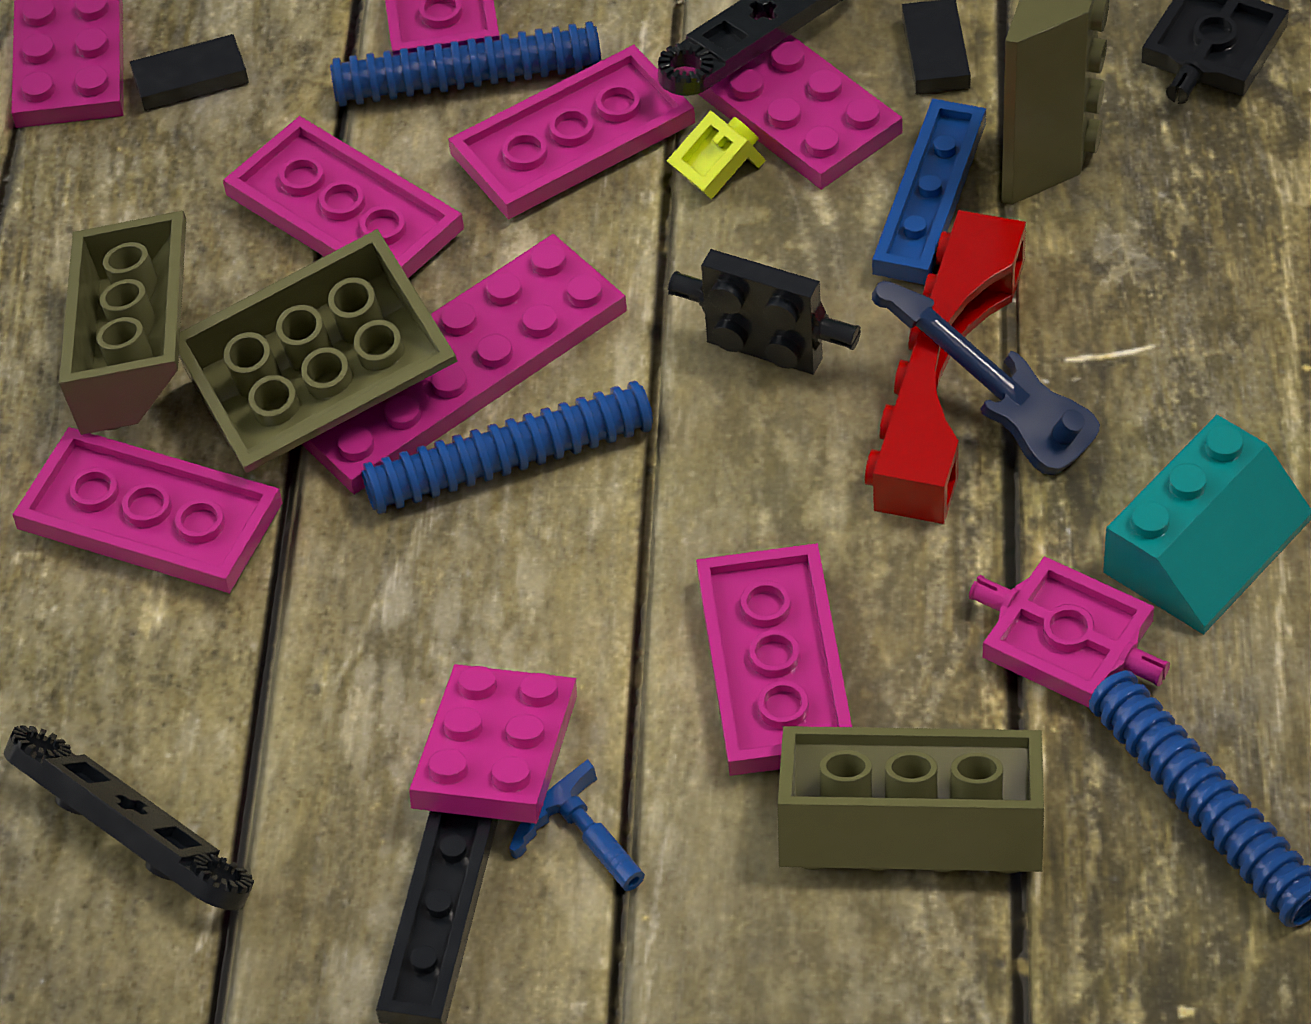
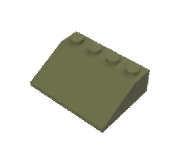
M378 229L180 332L179 358L186 373L246 473L458 362L449 343Z

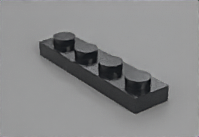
M436 811L429 812L376 1008L379 1023L446 1024L498 819Z

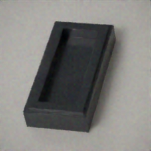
M934 0L902 4V21L916 94L969 89L971 86V74L956 0Z
M234 34L129 61L144 111L249 83L247 71Z

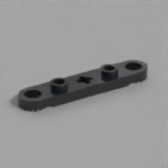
M739 0L688 33L686 39L681 43L675 44L674 47H666V51L663 50L658 59V81L666 91L676 95L692 96L700 94L843 0ZM692 67L695 68V74L693 71H689V75L686 76V71H683L682 75H680V71L676 70L674 72V69Z
M25 725L14 727L4 749V757L13 766L56 796L55 801L61 808L74 814L83 815L146 861L145 866L151 873L160 878L174 881L199 900L226 910H239L244 907L254 883L252 875L247 874V870L244 867L237 868L238 864L232 862L230 865L226 863V858L218 857L220 850L85 754L75 755L72 753L70 745L65 744L66 741L64 739H56L57 735L54 733L47 737L45 736L47 730L42 728L38 734L34 726L29 728Z

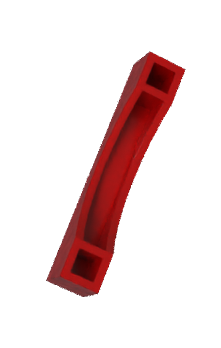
M958 210L952 231H943L941 233L936 254V265H939L940 268L938 274H928L923 295L934 300L935 303L932 309L964 337L988 316L1012 303L1025 262L1026 222ZM915 326L910 329L908 349L912 351L910 360L901 359L896 371L894 394L898 395L896 404H886L883 410L879 431L880 439L884 440L881 450L872 449L868 456L865 470V485L873 486L874 511L945 524L958 481L959 440L945 419L937 393L940 379L951 356Z

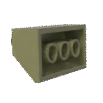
M1019 0L1005 40L1002 203L1015 204L1080 175L1087 152L1097 153L1103 121L1094 119V114H1099L1105 81L1096 79V73L1100 74L1102 72L1107 50V39L1098 38V32L1104 31L1109 10V0Z
M183 210L75 231L72 234L59 385L81 435L104 430H116L121 427L138 424L178 371L186 216Z
M783 726L778 791L779 867H802L809 870L821 868H863L873 871L917 869L934 870L937 872H950L953 870L999 871L1002 873H1017L1020 871L1042 872L1044 831L1042 730Z

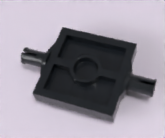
M1172 0L1142 46L1141 63L1177 74L1166 89V95L1172 102H1175L1178 97V104L1186 103L1198 83L1243 97L1286 29L1289 10L1261 0Z
M710 249L701 265L702 279L675 271L669 280V295L698 302L699 306L702 307L705 313L707 343L717 345L729 352H740L772 362L782 368H792L814 375L823 359L822 340L854 350L860 338L861 326L829 318V315L826 314L820 299V281L713 249Z

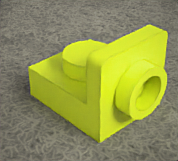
M710 110L668 158L667 162L712 200L746 159L758 169L766 160L753 146L759 138L752 130L736 117H733L727 124Z

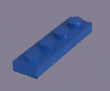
M932 98L872 258L873 275L925 285L928 274L933 273L936 265V254L941 233L948 231L986 125V108Z

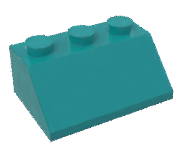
M1216 414L1106 527L1103 573L1204 635L1311 521V508L1267 443Z

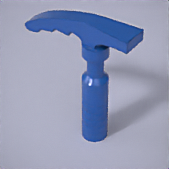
M587 759L547 791L537 824L521 822L509 847L511 856L515 859L521 857L527 850L526 845L537 835L536 830L550 822L549 816L560 813L567 823H575L583 833V842L625 891H631L642 883L645 877L644 872L602 823H595L586 813L588 810L587 805L577 796L587 786L597 780L594 766Z

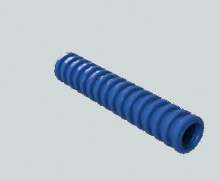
M592 21L585 22V28L577 29L574 23L569 24L568 30L560 31L559 26H553L550 33H543L542 28L535 29V35L526 36L525 31H519L518 37L509 38V34L505 33L501 34V40L493 41L492 36H485L484 42L476 43L475 38H470L467 40V45L459 46L456 40L451 41V47L442 48L441 43H435L432 50H425L424 45L417 46V52L408 53L407 48H401L400 54L392 55L391 51L387 50L383 51V57L375 58L374 53H367L366 59L358 60L357 55H352L349 57V62L342 63L339 57L333 58L330 70L335 101L339 103L340 107L347 106L348 100L354 99L358 105L364 104V98L372 97L373 102H379L382 95H389L390 99L393 100L398 98L397 93L406 92L407 97H413L415 95L414 91L423 90L424 95L431 94V88L440 87L441 92H447L448 86L457 85V89L462 90L465 89V83L473 82L476 88L481 87L482 81L490 80L491 85H496L499 83L498 79L507 78V81L510 83L515 82V76L524 75L525 80H531L534 73H540L542 78L549 77V71L557 70L558 75H565L566 69L574 68L575 73L583 70V66H592L602 61L597 27L594 26Z
M634 380L628 382L627 389L622 390L619 386H614L610 388V394L605 396L601 391L593 393V399L589 401L585 397H578L575 399V405L569 406L567 402H562L558 404V410L552 412L550 408L546 407L540 410V416L534 417L532 413L523 414V421L516 423L513 418L505 420V426L498 428L496 424H490L487 426V432L480 433L478 429L470 431V437L465 439L459 434L452 436V443L445 444L443 440H438L434 442V448L427 450L426 446L422 445L416 448L417 453L409 455L407 451L399 452V459L391 461L390 457L386 456L381 458V464L373 466L371 462L363 463L361 474L370 504L378 514L386 513V506L394 504L397 509L403 508L405 500L412 499L414 503L422 502V495L429 493L432 498L440 496V490L447 488L449 492H454L458 490V484L465 482L466 486L471 487L476 484V478L482 477L484 481L493 480V473L500 471L503 476L511 474V468L518 466L521 471L529 468V462L531 461L542 465L546 463V457L553 455L558 460L564 457V451L570 450L573 454L581 453L582 446L588 444L589 448L594 449L599 447V440L605 439L607 443L616 442L617 435L623 434L624 437L629 438L634 436V430L638 428L644 433L649 432L652 429L653 414L647 394L643 386Z
M1124 670L1104 679L1094 690L1089 700L1091 712L1096 717H1101L1102 724L1108 730L1113 731V736L1119 743L1126 744L1125 749L1132 757L1138 758L1139 765L1145 771H1150V776L1157 785H1163L1165 794L1171 799H1176L1175 804L1182 812L1188 813V819L1194 826L1201 827V833L1208 841H1214L1213 846L1221 855H1227L1226 861L1233 869H1240L1239 875L1246 883L1253 884L1252 889L1259 898H1266L1268 908L1273 913H1280L1279 919L1286 927H1295L1310 921L1311 866L1303 865L1304 859L1297 851H1290L1291 845L1284 837L1277 836L1278 831L1270 822H1264L1265 817L1258 808H1251L1252 803L1245 794L1238 793L1239 788L1232 780L1225 779L1226 774L1219 766H1213V760L1206 752H1200L1198 743L1193 738H1188L1186 730L1181 725L1175 724L1174 717L1168 711H1163L1162 704L1156 698L1150 697L1151 693L1143 684H1138V679L1132 671Z

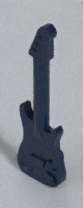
M882 281L877 284L871 294L875 305L889 309L909 328L917 326L1001 400L998 402L986 400L980 408L981 413L1008 429L1013 434L1025 457L1041 473L1048 475L1059 474L1071 466L1096 438L1100 423L1095 415L1082 405L1052 392L1043 385L1028 363L1019 354L1010 351L1004 360L1005 365L1010 369V378L932 309L935 303L933 299L890 281Z

